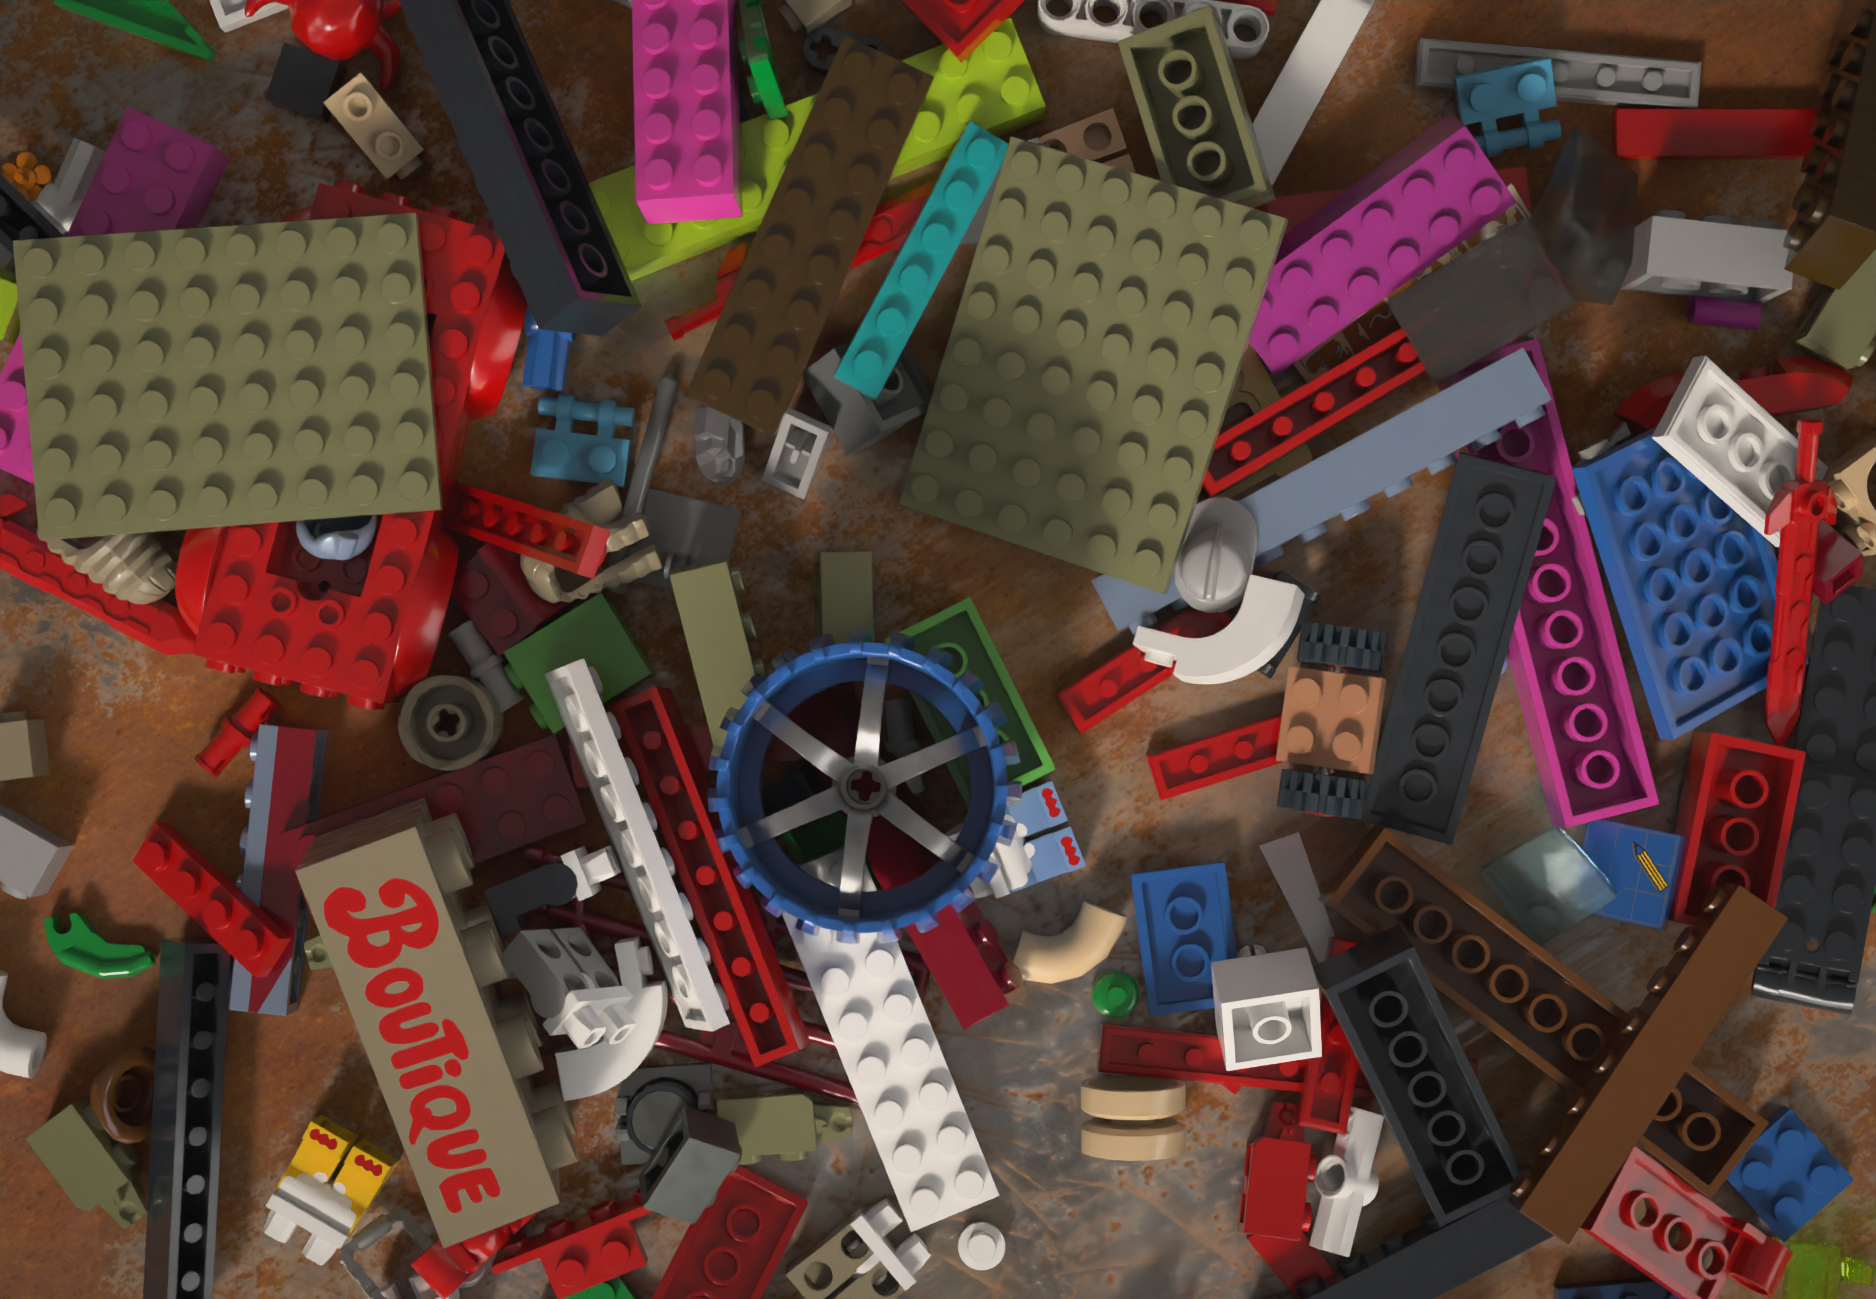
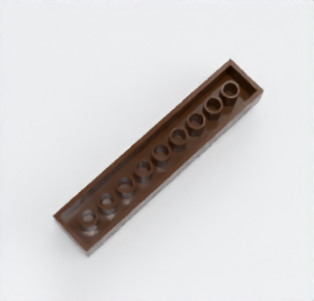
M1374 825L1318 898V900L1369 939L1399 925L1414 946L1435 990L1571 1094L1580 1087L1585 1088L1594 1074L1592 1066L1597 1056L1606 1047L1612 1048L1622 1033L1619 1031V1026L1627 1014L1624 1010L1385 827ZM1691 1063L1637 1142V1145L1691 1187L1712 1199L1769 1122Z

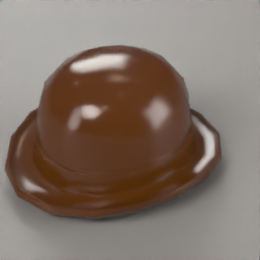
M146 1046L128 1049L111 1063L100 1069L90 1089L92 1110L100 1119L102 1127L113 1139L125 1144L142 1141L152 1130L156 1051Z

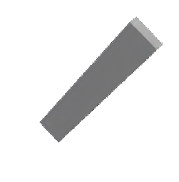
M1420 38L1417 42L1414 89L1455 92L1453 76L1549 57L1552 64L1556 101L1646 109H1698L1701 62Z

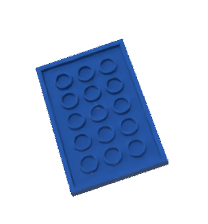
M1655 427L1572 468L1659 738L1674 740L1766 688L1768 662L1771 654L1778 563L1770 541L1652 438L1657 428Z

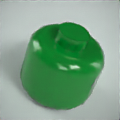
M1112 968L1104 970L1096 976L1091 987V997L1100 1013L1107 1017L1119 1018L1128 1015L1134 1010L1138 1003L1139 991L1136 982L1130 974L1123 970Z

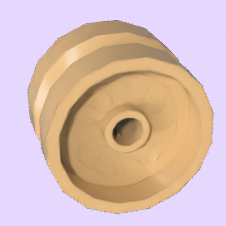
M1121 1075L1091 1078L1080 1082L1081 1109L1096 1117L1081 1125V1151L1083 1154L1108 1160L1149 1161L1169 1159L1186 1153V1127L1178 1120L1169 1118L1186 1109V1088L1183 1081Z

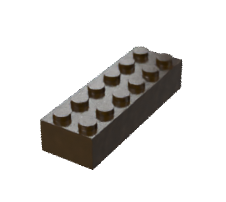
M1872 0L1867 8L1860 6L1851 19L1847 34L1844 38L1837 36L1826 55L1825 63L1830 65V70L1818 90L1817 99L1822 101V105L1811 123L1809 135L1813 136L1814 140L1812 146L1805 154L1800 169L1802 173L1806 174L1805 180L1799 187L1792 203V209L1797 211L1795 221L1789 227L1783 243V247L1789 249L1784 270L1838 290L1843 287L1876 250V0Z

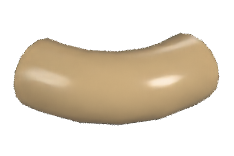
M1083 901L1074 923L1061 934L1042 936L1022 930L1010 961L1019 969L1022 980L1053 984L1081 977L1108 957L1121 935L1128 917L1108 908Z

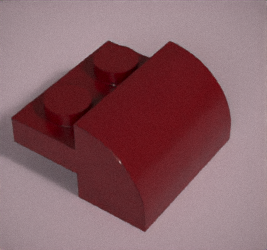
M487 543L478 549L476 556L456 570L451 594L499 657L505 656L503 652L528 638L540 628L546 627L581 601L579 598H576L570 603L565 601L551 603L539 597L529 586L525 574L520 567L521 554L491 543Z

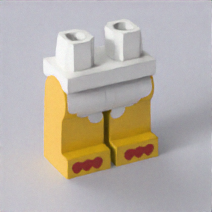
M320 1115L310 1122L302 1137L301 1145L279 1181L275 1192L266 1204V1207L271 1209L268 1214L263 1233L277 1241L286 1243L297 1225L312 1233L301 1253L318 1265H324L338 1249H341L343 1245H346L351 1240L350 1238L355 1234L358 1226L400 1159L366 1139H362L354 1145L359 1135L326 1116ZM343 1162H344L345 1164H344V1166L342 1167V1169H341L340 1173L338 1174L337 1178H336L335 1180H333L334 1177L336 1176L338 1170L340 1169L341 1165H342Z

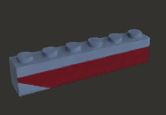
M259 724V732L254 733L252 736L250 758L252 761H255L254 779L249 780L245 791V806L250 808L249 826L244 827L240 838V853L245 855L244 873L238 876L235 886L287 933L291 940L267 977L255 978L234 958V967L229 969V1010L287 1016L299 1008L305 951L304 942L306 941L309 909L280 833L319 818L327 729Z

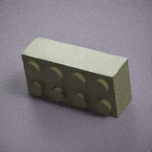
M1210 6L1118 41L1161 181L1250 208L1276 200L1220 20Z

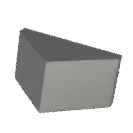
M788 407L783 416L762 481L804 500L835 435L832 427Z

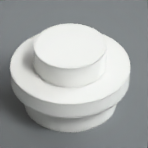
M979 1221L968 1225L962 1231L958 1240V1251L962 1261L975 1270H988L995 1267L1002 1260L1005 1253V1240L1002 1232L989 1222Z

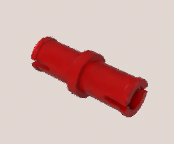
M257 687L255 692L233 717L226 716L220 723L222 729L194 757L195 761L209 774L212 773L213 776L219 777L223 769L243 747L250 748L252 736L258 732L259 724H265L276 710L281 708L279 701L266 690L264 691L261 687Z

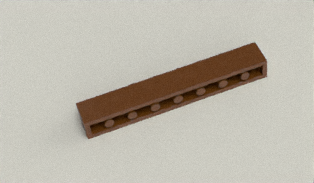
M1724 881L1720 887L1715 886L1708 892L1701 904L1703 913L1693 927L1688 926L1678 936L1673 947L1676 953L1666 968L1664 966L1660 967L1651 976L1646 987L1649 993L1639 1008L1633 1007L1624 1016L1619 1026V1031L1622 1033L1612 1048L1606 1047L1597 1056L1592 1066L1593 1076L1584 1089L1580 1087L1570 1096L1565 1106L1566 1116L1557 1129L1551 1128L1543 1136L1537 1149L1538 1153H1540L1530 1169L1525 1168L1516 1176L1511 1185L1510 1192L1512 1196L1508 1202L1523 1215L1567 1245H1569L1788 920L1786 916L1740 885Z

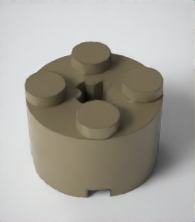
M438 675L418 683L409 691L405 698L398 720L399 736L409 755L428 767L444 771L466 768L488 757L495 750L504 733L503 712L500 713L495 698L478 679H472L466 675ZM448 713L450 715L457 714L460 718V722L456 725L457 732L455 730L446 731L443 723L449 719Z

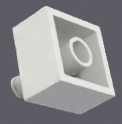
M1248 945L1238 952V958L1211 962L1216 1030L1227 1071L1322 1056L1319 987L1307 947L1267 953L1264 947L1253 945L1255 955L1251 956Z

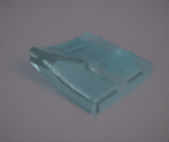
M1557 824L1521 842L1484 865L1480 870V874L1522 929L1539 946H1542L1614 900L1618 893L1587 854Z

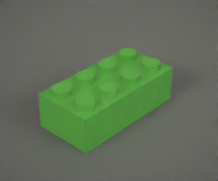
M970 597L899 632L916 638L913 651L927 657L933 645L952 655L954 658L947 670L958 679L970 669L985 685L975 696L983 708L995 701L998 702L1008 721L995 729L1000 743L1015 739L1020 763L1006 766L1007 781H1022V786L1056 770ZM891 637L884 640L886 644L889 645ZM910 691L936 744L958 735L949 720L935 706L918 694ZM964 754L946 762V765L969 809L971 777L967 755Z

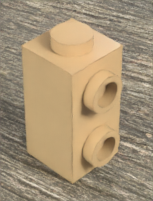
M362 72L323 102L386 179L396 174L402 180L423 163L417 156L424 150L423 146Z

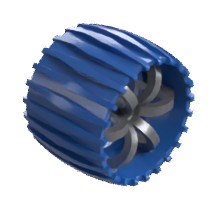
M870 629L850 630V643L835 644L832 634L812 638L808 641L811 652L798 657L792 648L788 649L771 660L776 669L774 673L766 679L762 678L758 673L752 676L741 689V692L748 699L741 706L740 710L730 707L719 728L728 733L723 747L714 746L711 751L709 769L718 771L717 787L709 788L707 793L709 812L719 811L722 828L715 830L717 843L722 853L732 851L734 858L739 864L733 869V874L745 889L754 884L765 895L760 901L762 907L776 917H779L783 911L797 917L798 920L795 927L807 934L817 936L822 927L835 930V940L838 942L858 944L860 942V933L876 932L878 943L901 940L900 928L914 923L919 933L927 932L941 924L937 912L948 904L959 913L976 898L968 887L977 876L987 883L992 880L1002 864L990 856L996 842L1009 847L1012 843L1017 823L1005 820L1004 817L1006 805H1021L1022 781H1007L1006 766L1020 763L1015 739L1000 743L995 730L1007 723V718L997 701L983 708L975 696L985 685L970 669L958 679L947 670L954 658L952 655L934 645L927 657L914 652L913 648L916 638L893 632L889 645L875 643L874 630ZM864 681L855 756L847 759L839 755L788 718L790 713L801 703L825 689L842 683ZM886 683L910 690L929 701L949 720L958 735L890 763L880 759V730ZM776 735L833 780L832 788L766 817L762 802V771L768 746L773 736ZM966 754L970 768L971 797L964 826L957 840L953 841L903 803L896 795V785ZM864 771L872 772V780L879 782L881 787L879 792H872L867 801H863L860 791L852 787L853 780L862 779ZM838 810L848 814L840 888L827 884L801 869L782 851L774 837ZM882 815L941 858L930 870L910 882L881 891H862L866 849L873 817Z

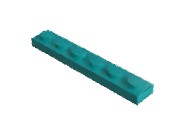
M971 121L965 126L832 375L833 378L872 400L877 399L1004 161L1008 143Z

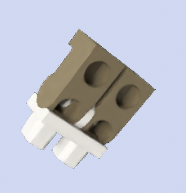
M886 1198L867 1211L861 1206L850 1218L838 1225L805 1254H800L787 1265L786 1276L805 1299H897L904 1291L917 1282L916 1272L929 1259L931 1251L916 1233H913L897 1248L891 1243L886 1235L899 1225L903 1218Z

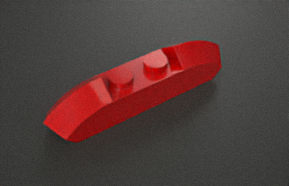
M1792 356L1776 357L1771 376L1769 368H1759L1740 372V380L1734 382L1774 417L1821 410L1840 404L1851 389L1853 376L1836 366L1820 360ZM1683 372L1658 378L1630 395L1614 412L1621 424L1625 421L1629 430L1637 435L1657 427L1684 376Z

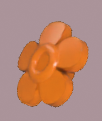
M21 152L16 159L17 165L6 163L2 168L37 201L39 194L44 189L40 185L46 186L52 183L54 179L53 171L47 165H38L39 161L35 154Z

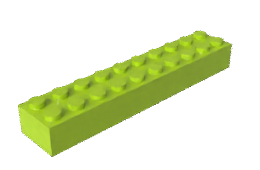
M1011 18L1001 23L962 63L943 44L901 60L934 76V79L890 179L949 157L965 126L970 121L994 136L1000 137L1044 119L1046 105ZM818 93L787 105V116L769 120L766 113L740 124L743 217L647 224L636 202L635 165L589 183L631 281L758 231Z

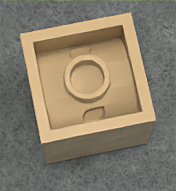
M1876 430L1827 465L1828 469L1822 479L1828 486H1831L1837 502L1836 523L1842 529L1839 531V534L1862 553V557L1876 555V510L1872 506L1867 492L1868 475L1876 462Z

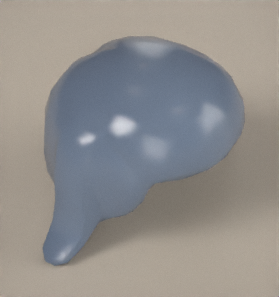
M377 515L297 521L296 532L301 545L310 554L323 559L347 560L361 554L371 544L377 526Z

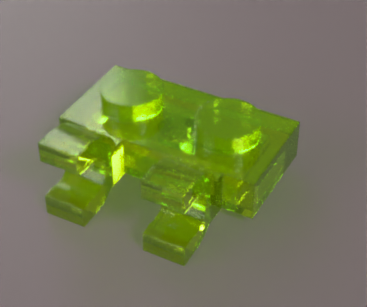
M1787 1240L1786 1247L1792 1251L1793 1256L1784 1273L1782 1299H1836L1838 1282L1873 1287L1875 1267L1866 1265V1260L1840 1258L1841 1248L1835 1244Z

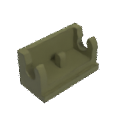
M820 552L813 555L815 637L832 634L835 644L850 643V630H874L872 552Z

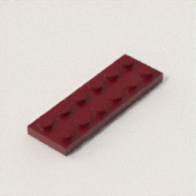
M552 733L486 757L466 768L444 772L284 830L280 833L312 920L315 923L295 870L313 838L425 798L433 821L453 813L457 814L476 864L585 824L587 819L556 735Z

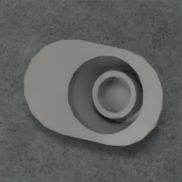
M1226 497L1209 498L1196 504L1177 561L1175 585L1181 597L1193 608L1206 613L1224 612L1235 607L1244 598L1250 574H1253L1257 548V526L1251 513L1240 502Z

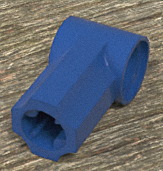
M527 305L525 335L528 337L522 386L542 391L564 392L571 343L575 342L577 333L538 329L536 322L529 314Z

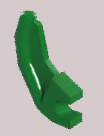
M83 911L69 914L72 923L69 932L61 929L59 915L43 918L49 945L57 958L63 964L101 979L134 977L156 963L154 952L151 950L147 951L144 945L110 943L98 933L96 927Z

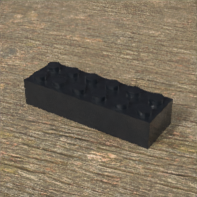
M1399 925L1392 927L1313 966L1315 977L1440 1227L1510 1194L1511 1185L1521 1170L1422 962Z

